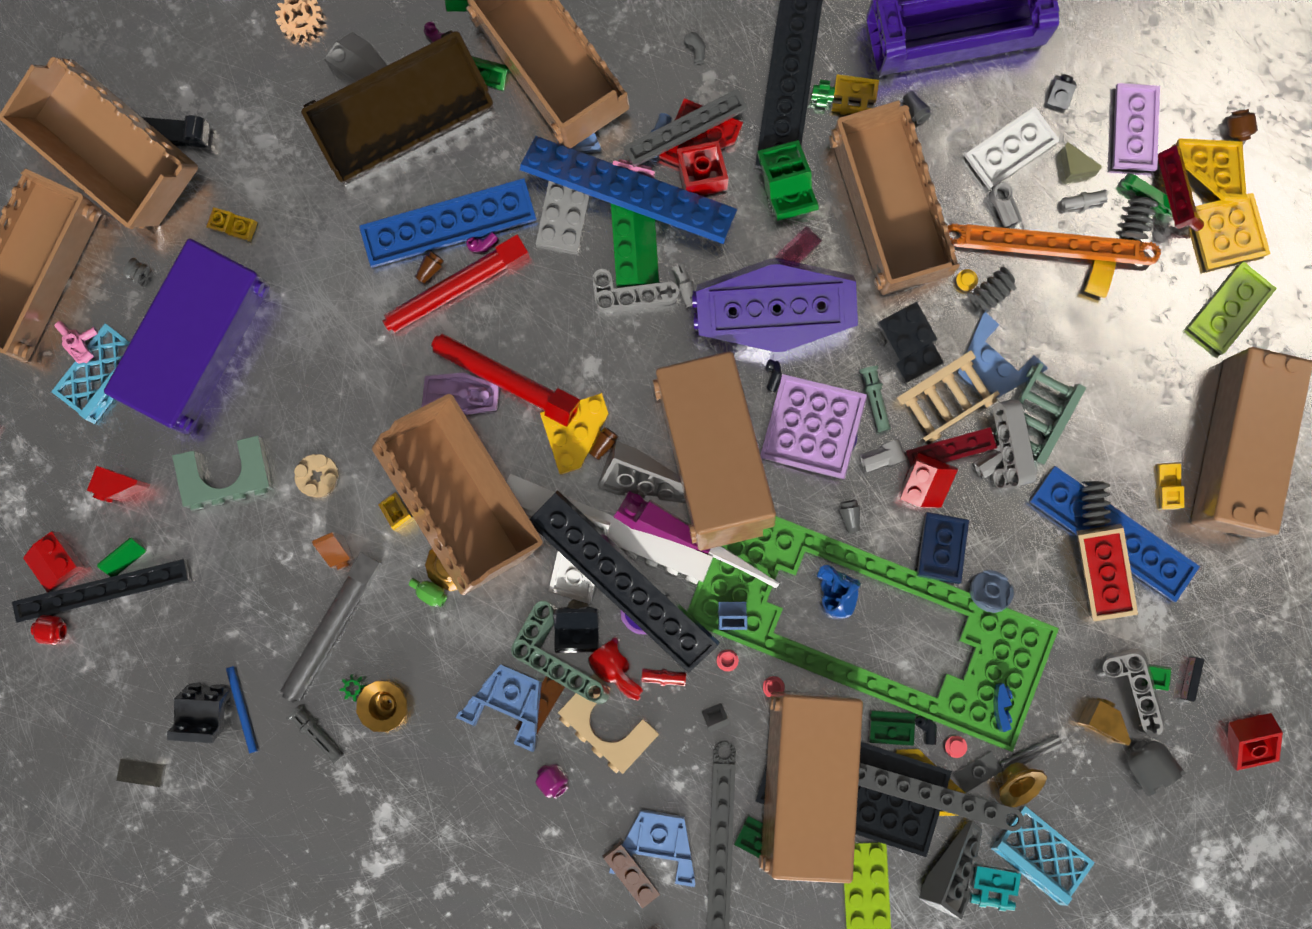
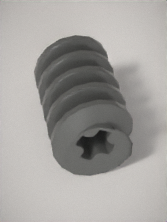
M1134 196L1133 200L1130 201L1131 207L1127 211L1126 224L1122 227L1123 232H1121L1120 238L1138 240L1142 242L1141 239H1148L1149 236L1144 231H1151V227L1147 226L1146 223H1153L1154 221L1148 216L1156 215V211L1151 209V207H1158L1159 204L1147 197Z
M1002 266L1000 271H995L993 276L987 278V282H982L980 287H976L974 293L970 292L968 296L979 309L989 312L988 304L993 307L997 306L994 299L1002 302V293L1009 296L1008 288L1013 291L1017 289L1014 284L1015 278L1006 267Z
M1104 481L1081 482L1088 485L1082 488V492L1088 494L1082 497V501L1088 503L1082 506V509L1089 512L1082 515L1083 519L1089 520L1083 523L1082 526H1105L1106 523L1111 522V519L1105 518V515L1111 513V511L1104 508V506L1111 504L1110 501L1104 500L1105 497L1111 495L1109 492L1104 491L1105 488L1110 487V484Z

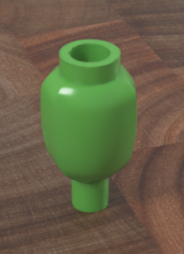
M414 578L409 582V586L415 589L417 597L426 604L442 607L446 602L448 596L444 594V589L430 581L419 582Z

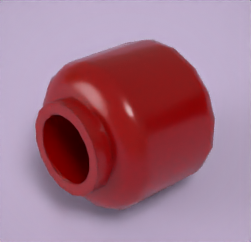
M43 615L32 624L31 634L39 644L56 645L65 639L67 625L58 616Z

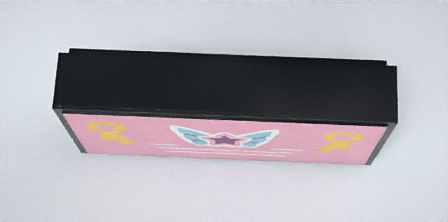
M1189 658L1181 700L1190 702L1196 700L1204 665L1203 658Z

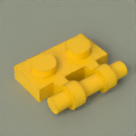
M837 74L834 98H841L842 100L841 104L832 103L831 111L840 112V115H846L871 109L867 107V103H876L879 80ZM848 100L861 101L860 106L848 105Z

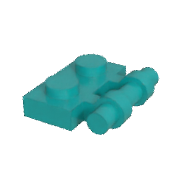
M976 865L972 887L981 891L980 895L971 894L970 903L978 904V907L986 908V906L995 907L999 911H1015L1016 902L1008 901L1009 895L1018 896L1021 873ZM989 891L1000 893V898L988 897Z

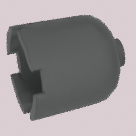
M1144 739L1133 746L1135 750L1128 758V765L1147 797L1156 794V790L1164 785L1166 788L1186 774L1167 746L1158 740H1152L1147 743Z

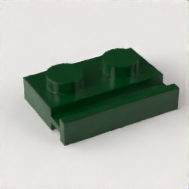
M870 711L869 743L914 746L915 713Z
M748 815L734 845L759 858L762 851L763 823Z

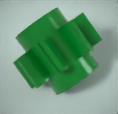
M820 79L819 85H813L811 100L816 101V106L826 108L827 102L833 103L835 87L830 86L829 80Z
M351 674L349 681L342 679L345 685L344 688L339 690L346 693L345 700L351 696L354 702L357 701L358 695L367 686V684L364 685L362 682L363 676L355 679V675ZM353 682L354 685L359 686V689L355 690V694L353 690L350 691L349 689Z

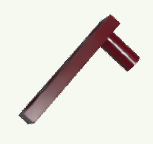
M1175 145L1158 153V160L1174 224L1178 229L1188 225L1194 231H1200L1204 227V221L1198 217L1180 147Z
M991 426L909 449L906 452L910 466H912L917 452L945 463L998 447Z

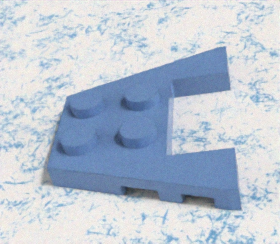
M985 312L980 318L966 353L969 351L973 352L976 358L972 361L974 364L972 367L990 394L996 391L1000 393V395L995 397L998 398L1027 382L1028 377H1026V374L1032 365L1036 366L1037 363L1043 364L1044 366L1040 371L1042 373L1048 367L1033 355L1019 371L985 342L1000 325ZM961 368L958 369L957 375L980 395L967 373L962 371Z
M500 664L482 685L483 687L457 714L456 718L476 726L484 705L523 722L514 744L534 752L542 682Z
M640 810L622 844L631 857L632 854L678 861L675 884L695 887V876L685 817ZM610 868L609 873L615 874L614 871Z

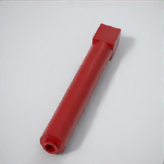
M517 234L496 246L494 251L385 313V319L382 321L388 331L393 330L396 333L506 268L508 270L529 258V253Z
M443 333L433 339L431 344L433 353L545 411L544 416L567 427L577 415L581 399L559 388L553 391Z

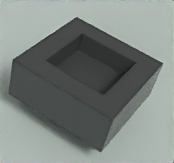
M722 703L702 711L709 732L730 725Z

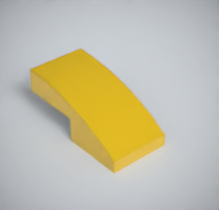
M1093 260L1084 291L1106 298L1114 275L1116 262Z
M1158 463L1157 479L1161 508H1184L1181 463Z

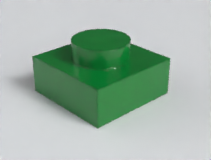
M1149 664L1155 688L1169 691L1172 667Z

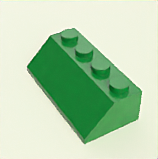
M611 203L616 287L623 288L659 283L655 219Z

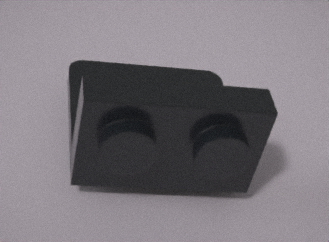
M585 606L579 609L561 607L553 610L555 653L594 652L599 648L597 609Z

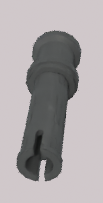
M300 704L286 718L288 720L291 719L297 725L301 734L303 733L304 735L306 733L334 764L344 753L316 725V719L311 718L302 709L303 705Z

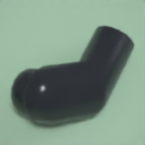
M769 359L766 370L772 371L766 389L776 392L782 378L781 364L777 360Z
M919 715L915 719V724L926 733L925 744L936 745V723Z

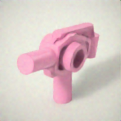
M58 321L55 324V328L63 335L62 346L78 364L83 362L87 364L94 355L88 350L85 341L97 335V329L93 326L80 334L76 329L69 330L62 321Z

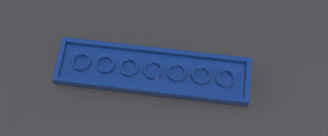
M525 178L359 225L370 266L374 268L464 242L471 237L478 238L488 235L490 232L495 233L537 221Z
M1053 466L1029 502L1076 535V531L1103 527L1082 526L1083 523L1089 521L1082 518L1083 514L1089 513L1082 509V506L1088 504L1082 501V497L1088 495L1082 492V488L1085 486L1058 467ZM1113 505L1104 506L1105 509L1111 511V513L1105 515V518L1111 519V522L1106 523L1105 526L1121 524L1124 528L1131 573L1172 602H1177L1200 566Z

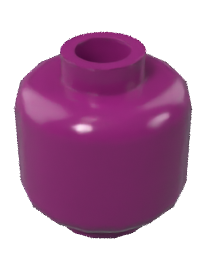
M544 765L537 771L538 777L535 783L545 797L556 799L568 789V778L557 765L549 767Z

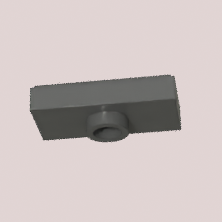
M989 751L957 770L953 775L962 790L967 793L1003 770L992 751Z

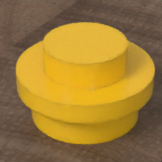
M969 269L959 272L956 277L957 286L964 291L974 289L978 283L976 273Z

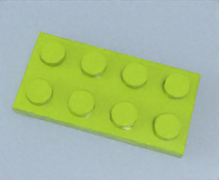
M1243 261L1188 329L1219 354L1223 355L1277 290V287Z
M856 842L853 881L851 883H843L846 929H891L887 845L880 842Z

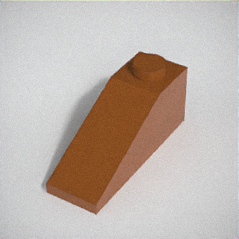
M331 532L312 541L313 546L330 568L337 567V570H341L350 566L349 562L354 560L343 535Z

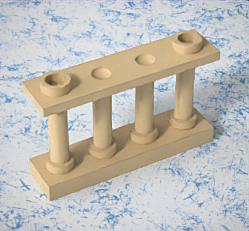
M972 351L964 354L896 398L900 406L904 404L907 407L910 406L928 435L922 439L924 443L928 440L930 443H933L942 437L940 432L981 406L985 405L988 408L997 402L995 397L1000 395V393L996 391L990 394L972 367L974 365L972 361L976 358ZM960 368L967 373L984 399L973 407L954 379L955 375L953 373ZM941 380L947 383L965 411L953 418L935 390V384ZM923 392L925 395L928 394L946 422L937 430L934 429L917 403L918 399L916 396Z

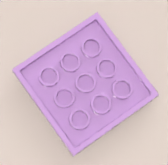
M782 374L760 454L761 458L845 480L867 394Z

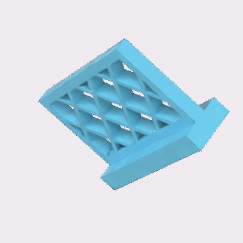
M105 323L87 346L90 352L99 350V360L89 361L87 364H78L75 361L51 392L79 413L85 420L95 424L114 400L104 393V388L114 372L113 370L111 373L105 374L104 363L114 362V367L116 368L122 356L118 355V346H128L130 342ZM109 331L112 334L113 343L103 344V337ZM113 347L114 357L104 359L103 349ZM100 364V375L91 376L90 366ZM81 367H85L86 377L76 379V371ZM101 379L100 388L92 391L91 380ZM86 382L87 392L77 393V383ZM72 384V395L64 396L60 393L65 385ZM87 396V404L83 409L79 408L78 398Z
M1023 806L1020 812L1023 816L1026 813L1032 818L1033 828L1022 829L1021 827L1017 831L1006 830L1000 839L995 841L991 849L1059 905L1068 906L1073 899L1071 896L1095 862L1029 808ZM1017 815L1009 826H1014L1015 824H1017ZM1045 829L1048 831L1050 842L1040 843L1038 830ZM1033 830L1035 844L1025 845L1023 831ZM1011 833H1019L1020 846H1012L1006 841ZM1055 844H1064L1067 848L1068 856L1057 857ZM1051 845L1053 858L1042 859L1040 846ZM1036 846L1038 860H1029L1026 857L1025 847ZM1073 858H1081L1087 863L1082 871L1075 872ZM1068 859L1070 872L1060 873L1058 860ZM1053 861L1055 874L1048 875L1045 873L1043 862ZM1071 875L1072 885L1068 891L1062 887L1060 876Z

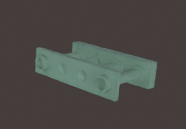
M1037 363L1036 366L1032 365L1026 374L1028 380L1017 399L1022 404L1027 399L1052 412L1054 417H1056L1053 425H1046L1024 413L1026 424L1043 432L1046 437L1042 444L1039 443L1037 445L1030 441L1033 455H1035L1034 461L1045 465L1083 396L1086 387L1081 384L1068 387L1040 372L1044 365ZM1035 380L1064 394L1065 398H1067L1064 405L1057 406L1031 392L1030 389ZM996 429V431H995L994 434H996L997 437H996L995 440L999 442L998 434H997V429Z

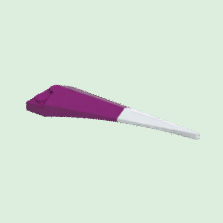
M631 491L628 492L614 515V518L631 529L652 534L700 551L696 543L692 544L689 524L652 500L647 502L640 495L634 494ZM723 546L700 551L728 563L774 588H777L780 584Z

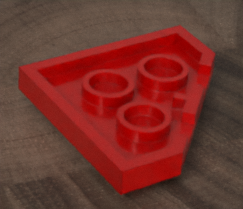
M684 98L675 120L703 106ZM731 118L660 154L659 158L679 166L678 148L719 141L721 149L734 145L743 122Z

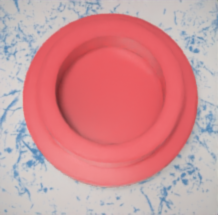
M722 650L717 656V665L723 671H732L738 665V656L732 650Z
M776 676L768 677L763 683V691L768 697L774 691L784 692L785 690L784 682Z
M951 736L945 742V751L953 758H960L967 751V743L960 736Z

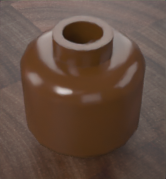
M1249 109L1231 112L1232 116L1227 118L1229 136L1237 138L1238 141L1250 140L1251 135L1258 131L1256 115L1254 112H1249Z

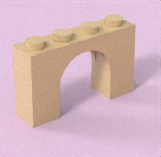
M595 673L591 676L593 679L607 686L609 690L611 689L603 680L598 678V676ZM600 687L594 690V698H598L600 696ZM576 693L558 712L561 715L559 720L566 727L571 725L577 730L575 735L584 743L588 741L593 746L591 750L599 758L604 756L609 761L607 765L615 773L620 771L623 774L654 741L659 733L645 719H642L623 739L618 741L603 740L594 733L590 724L591 711L597 703L589 701Z

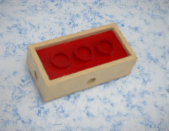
M1116 524L1076 531L1092 620L1100 621L1138 615L1123 526Z

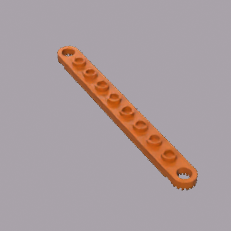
M957 223L948 225V234L951 231H956L960 234V238L956 240L952 239V237L950 238L954 247L1143 265L1155 264L1161 255V249H1159L1156 243L1140 242L1138 240L969 224L958 225ZM1149 249L1153 251L1155 256L1147 258L1148 256H1145L1143 251Z

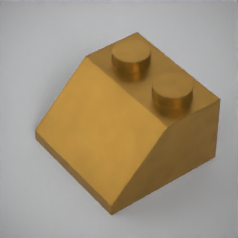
M1104 698L1089 699L1078 723L1116 743L1129 746L1131 740L1121 711L1114 708L1116 704Z

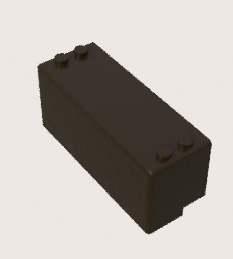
M450 30L442 34L441 39L318 101L312 100L303 105L304 108L301 113L331 170L336 175L338 181L344 184L490 110L493 106V100L462 36L458 31L453 32Z

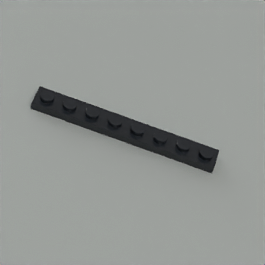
M181 559L12 601L16 623H22L37 619L43 615L50 616L191 580L186 559Z

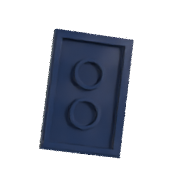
M931 512L925 513L917 570L918 577L955 584L962 582L969 527L968 519Z

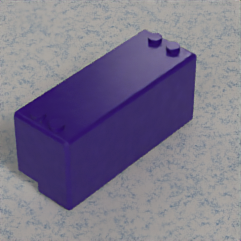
M191 238L187 239L104 388V393L173 430L185 435L190 434L262 301L268 294L270 285L250 268Z

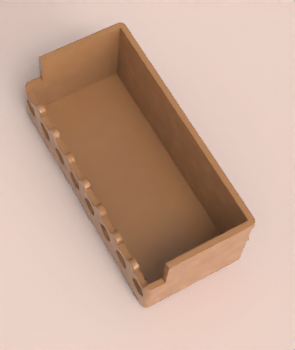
M467 0L469 6L466 7V10L470 15L471 22L476 28H480L552 128L553 136L559 144L562 143L568 149L572 148L629 110L627 92L622 88L618 79L609 70L605 61L601 59L594 46L587 40L580 27L576 25L569 12L565 10L559 0Z
M52 57L46 66L32 64L0 113V120L129 229H134L135 227L144 229L146 226L160 225L198 170V165L73 59Z
M898 100L839 118L835 129L831 130L832 135L829 136L831 147L835 149L875 275L876 289L880 291L881 295H888L952 276L960 264H958L955 248L948 234V227L941 212V205L937 200L935 186L928 172V165L922 153L921 143L917 138L915 124L912 122L909 107L907 105L900 106V101Z
M25 168L20 173L22 176L17 186L13 187L11 191L12 196L7 206L3 207L0 218V353L21 362L29 361L102 213L98 206L81 193Z
M1249 347L1224 360L1191 519L1193 525L1251 538L1279 534L1312 372V360L1257 347Z
M723 352L658 368L656 370L657 379L653 380L656 400L660 399L681 480L691 520L689 532L692 544L696 543L697 548L703 551L763 536V529L775 526L776 511L733 352Z
M447 394L395 420L390 429L381 433L373 444L372 451L461 595H466L522 563L542 545L541 537L453 395Z
M774 691L769 698L770 724L762 851L759 857V868L775 880L851 883L853 881L863 701L858 698L838 695Z

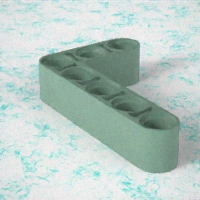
M546 601L537 602L512 645V655L585 699L597 704L605 703L610 696L607 686L541 649L554 625L553 610L557 609V607ZM546 607H548L549 613L547 616L543 617L542 612ZM537 626L538 633L532 637V629ZM527 646V653L522 656L521 649ZM545 656V664L539 666V659ZM563 666L564 672L562 676L558 677L557 670ZM578 677H581L582 684L576 688L575 681ZM600 687V696L598 698H594V690Z

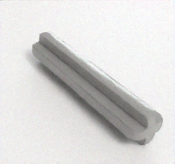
M1054 735L1001 761V768L1004 771L1008 766L1017 762L1026 764L1063 745L1058 735Z

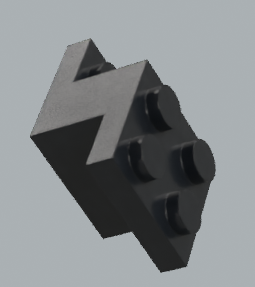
M918 302L878 322L881 331L888 341L884 347L905 384L944 363L934 345L938 339Z
M200 683L188 684L174 698V725L167 731V740L213 743L224 730L225 702L230 698L231 688H224L223 685L205 687Z

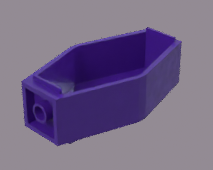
M770 258L698 284L696 291H693L692 294L693 308L697 307V312H694V329H699L700 336L772 352H785L858 326L857 289L854 275L780 258ZM820 301L825 302L826 306L824 309L817 307ZM775 304H779L781 306V310L779 312L773 311V306ZM735 307L737 309V313L735 315H731L728 312L729 308Z

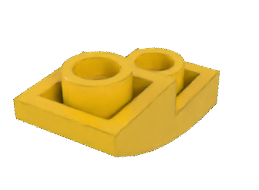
M213 207L206 227L219 233L251 242L258 222Z

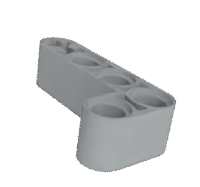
M599 269L593 274L596 306L603 313L672 305L679 298V288L673 282L613 289L612 276L608 270ZM600 276H605L609 279L605 285L597 283V279ZM668 289H671L673 293L671 298H668L666 294ZM657 290H660V294H661V297H660L659 300H657V299H658V292H657ZM647 291L652 292L654 298L646 301L642 298L643 293ZM629 294L633 299L630 303H623L621 297ZM608 297L611 299V303L608 306H602L599 303L600 299Z
M1018 399L998 402L994 405L993 414L1004 468L994 471V484L997 488L1003 489L1033 483L1036 480V469L1022 403Z
M1130 649L1108 655L1103 664L1104 673L1112 678L1128 675L1144 732L1152 737L1160 735L1164 729V717L1145 652L1140 649ZM1137 656L1142 660V663L1134 665L1131 663L1130 658ZM1115 661L1120 665V668L1113 670L1108 666V663ZM1145 678L1148 684L1140 686L1136 683V679ZM1150 699L1154 705L1146 707L1142 704V700ZM1152 714H1153L1154 723H1155V724H1158L1156 728H1154L1153 725L1150 724V721H1151V716H1150V715H1152Z

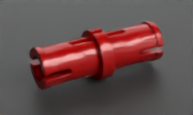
M643 668L641 682L658 683L661 686H665V684L685 686L686 672H672L663 668L662 670Z

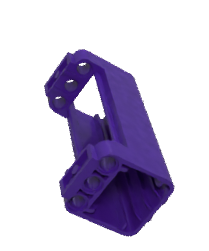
M872 0L866 15V21L878 76L1046 45L1059 26L1058 12L1060 10L1057 0Z

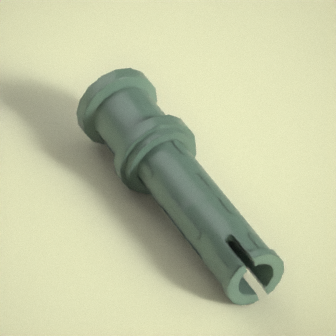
M876 365L860 369L859 372L863 375L864 391L868 393L877 431L882 432L890 430L891 427L881 393L883 383H880L877 372L879 368ZM877 401H878V404H879V408H880V412H881L882 419L880 418V415H879V411H878V407H877V403H876Z

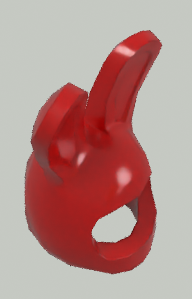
M615 636L611 641L594 651L588 657V663L598 678L604 682L615 683L627 698L639 701L641 698L639 695L643 690L637 683L626 676L630 669V662L628 658L620 654L618 650L619 641Z

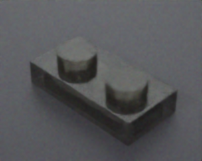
M121 758L116 781L163 787L166 764Z

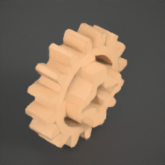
M284 0V4H277L281 10L275 11V14L279 17L276 19L278 25H281V31L286 32L288 37H292L294 34L297 40L300 39V35L307 39V33L310 32L315 35L314 28L321 27L318 21L323 20L322 15L319 14L322 12L320 6H317V0ZM310 7H311V9H312V11H313V16H310V14H309V12H310V9H309V8H310ZM286 15L290 17L288 20L289 24L286 22Z

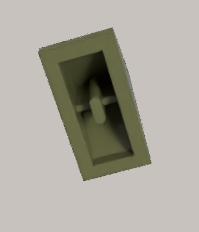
M1069 142L1060 151L1066 180L1095 176L1103 167Z

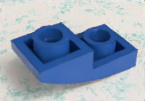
M998 683L995 685L994 713L999 731L1006 732L1012 729L1010 726L1012 718L1009 711H1005L1004 708L1012 705L1010 699H1013V696L1008 686L1005 687L1003 683Z

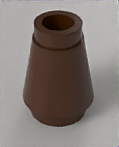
M430 251L428 254H425L415 277L425 284L443 267L444 260Z
M604 427L602 430H599L589 453L599 460L614 446L619 436L609 428Z

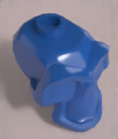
M823 565L817 574V577L821 579L823 608L831 617L848 618L853 614L859 595L858 589L861 586L860 580L849 577L846 573H841L830 565Z

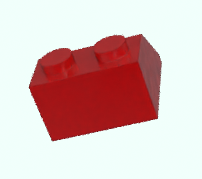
M719 141L677 149L680 177L684 190L698 195L727 191L728 175Z
M917 452L902 486L900 499L919 507L941 508L958 468Z
M96 466L87 491L94 493L93 498L112 503L113 500L122 501L148 489L150 484Z
M49 532L35 542L23 557L47 593L52 592L85 568L61 532Z
M1272 713L1229 722L1227 737L1237 771L1280 761L1283 732Z

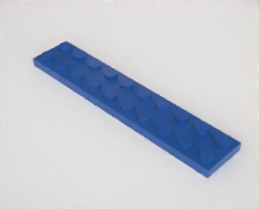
M535 136L520 165L521 171L724 244L737 212V208L688 192L635 171L613 165V163L580 151L568 149L563 145Z

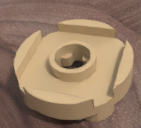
M312 454L303 458L294 470L295 483L298 489L310 497L322 498L328 496L335 490L339 479V470L335 462L322 454ZM315 470L323 474L320 476L321 480L319 482L311 478Z

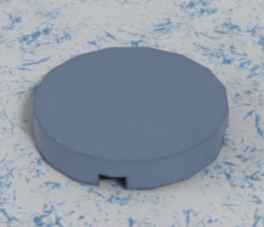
M986 570L978 573L973 578L970 584V595L973 602L979 608L986 612L996 613L1003 611L1011 604L1014 597L1013 586L1007 581L1008 578L997 571Z

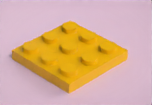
M1254 192L1247 194L1245 202L1219 200L1195 206L1198 217L1204 221V227L1200 231H1195L1206 270L1271 254Z

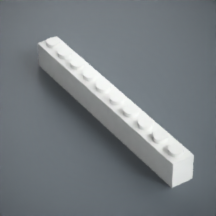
M510 474L507 479V484L521 507L530 516H533L555 493L513 474ZM566 497L583 514L611 522L608 538L619 548L625 550V554L634 559H637V556L645 558L644 563L656 568L658 564L666 567L665 572L675 576L679 572L686 575L685 580L694 584H698L699 581L704 582L713 560L712 556L676 542L631 529L610 514Z

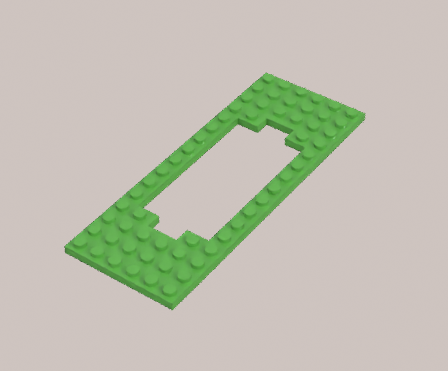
M777 516L775 526L763 529V536L723 546L774 580L779 570L796 576L804 553L807 552L966 615L967 619L958 641L973 646V653L963 679L945 674L937 698L775 634L774 630L783 608L767 602L773 586L728 563L713 557L704 582H698L687 612L706 630L1013 752L1059 630L1057 627L1009 608L996 613L986 612L973 602L969 592L939 580L918 577L916 571ZM718 602H746L747 630H718ZM998 683H1003L1005 687L1008 686L1013 696V699H1010L1012 705L1004 708L1005 711H1009L1012 718V723H1010L1012 729L1006 732L999 731L994 713L995 685Z

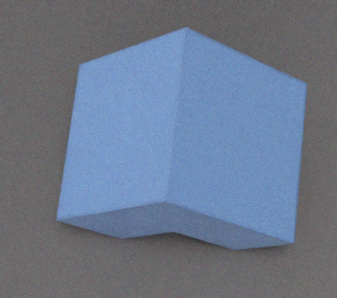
M718 602V630H747L746 602Z

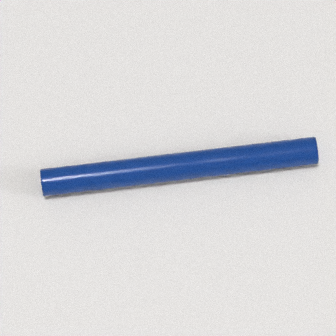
M228 667L226 672L248 751L253 753L258 751L235 667Z

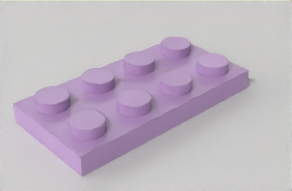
M1117 83L1115 87L1112 169L1157 170L1160 86Z

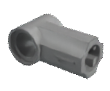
M1000 183L995 186L989 193V199L995 205L1004 228L1022 221L1013 198L1012 187L1008 183ZM997 190H1002L1005 193V199L998 197Z
M899 439L860 455L861 463L866 473L886 465L892 466L907 460Z
M1000 444L997 446L998 448L992 449L993 451L973 463L983 479L993 474L995 470L1004 467Z

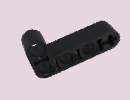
M187 115L185 120L142 117L175 146L208 147L210 125L202 117Z

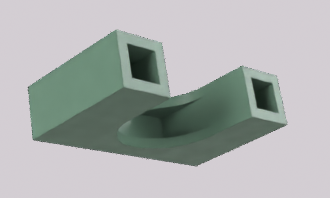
M254 436L237 440L241 459V473L232 485L221 489L212 487L206 481L199 452L189 451L172 455L183 507L194 511L203 509L204 504L212 503V506L225 503L226 499L242 500L247 498V494L255 493V496L267 494L269 489H273L263 438Z

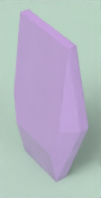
M466 373L425 376L422 407L447 394H451L465 415L497 411L500 387Z

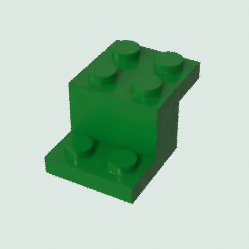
M799 140L757 151L758 159L764 172L765 190L777 221L819 210L818 202L812 189L811 169Z

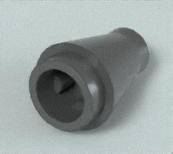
M914 91L908 92L903 97V100L909 107L912 121L921 124L932 115L930 112L931 108Z
M849 500L841 502L839 510L848 533L860 531V505H858V501Z

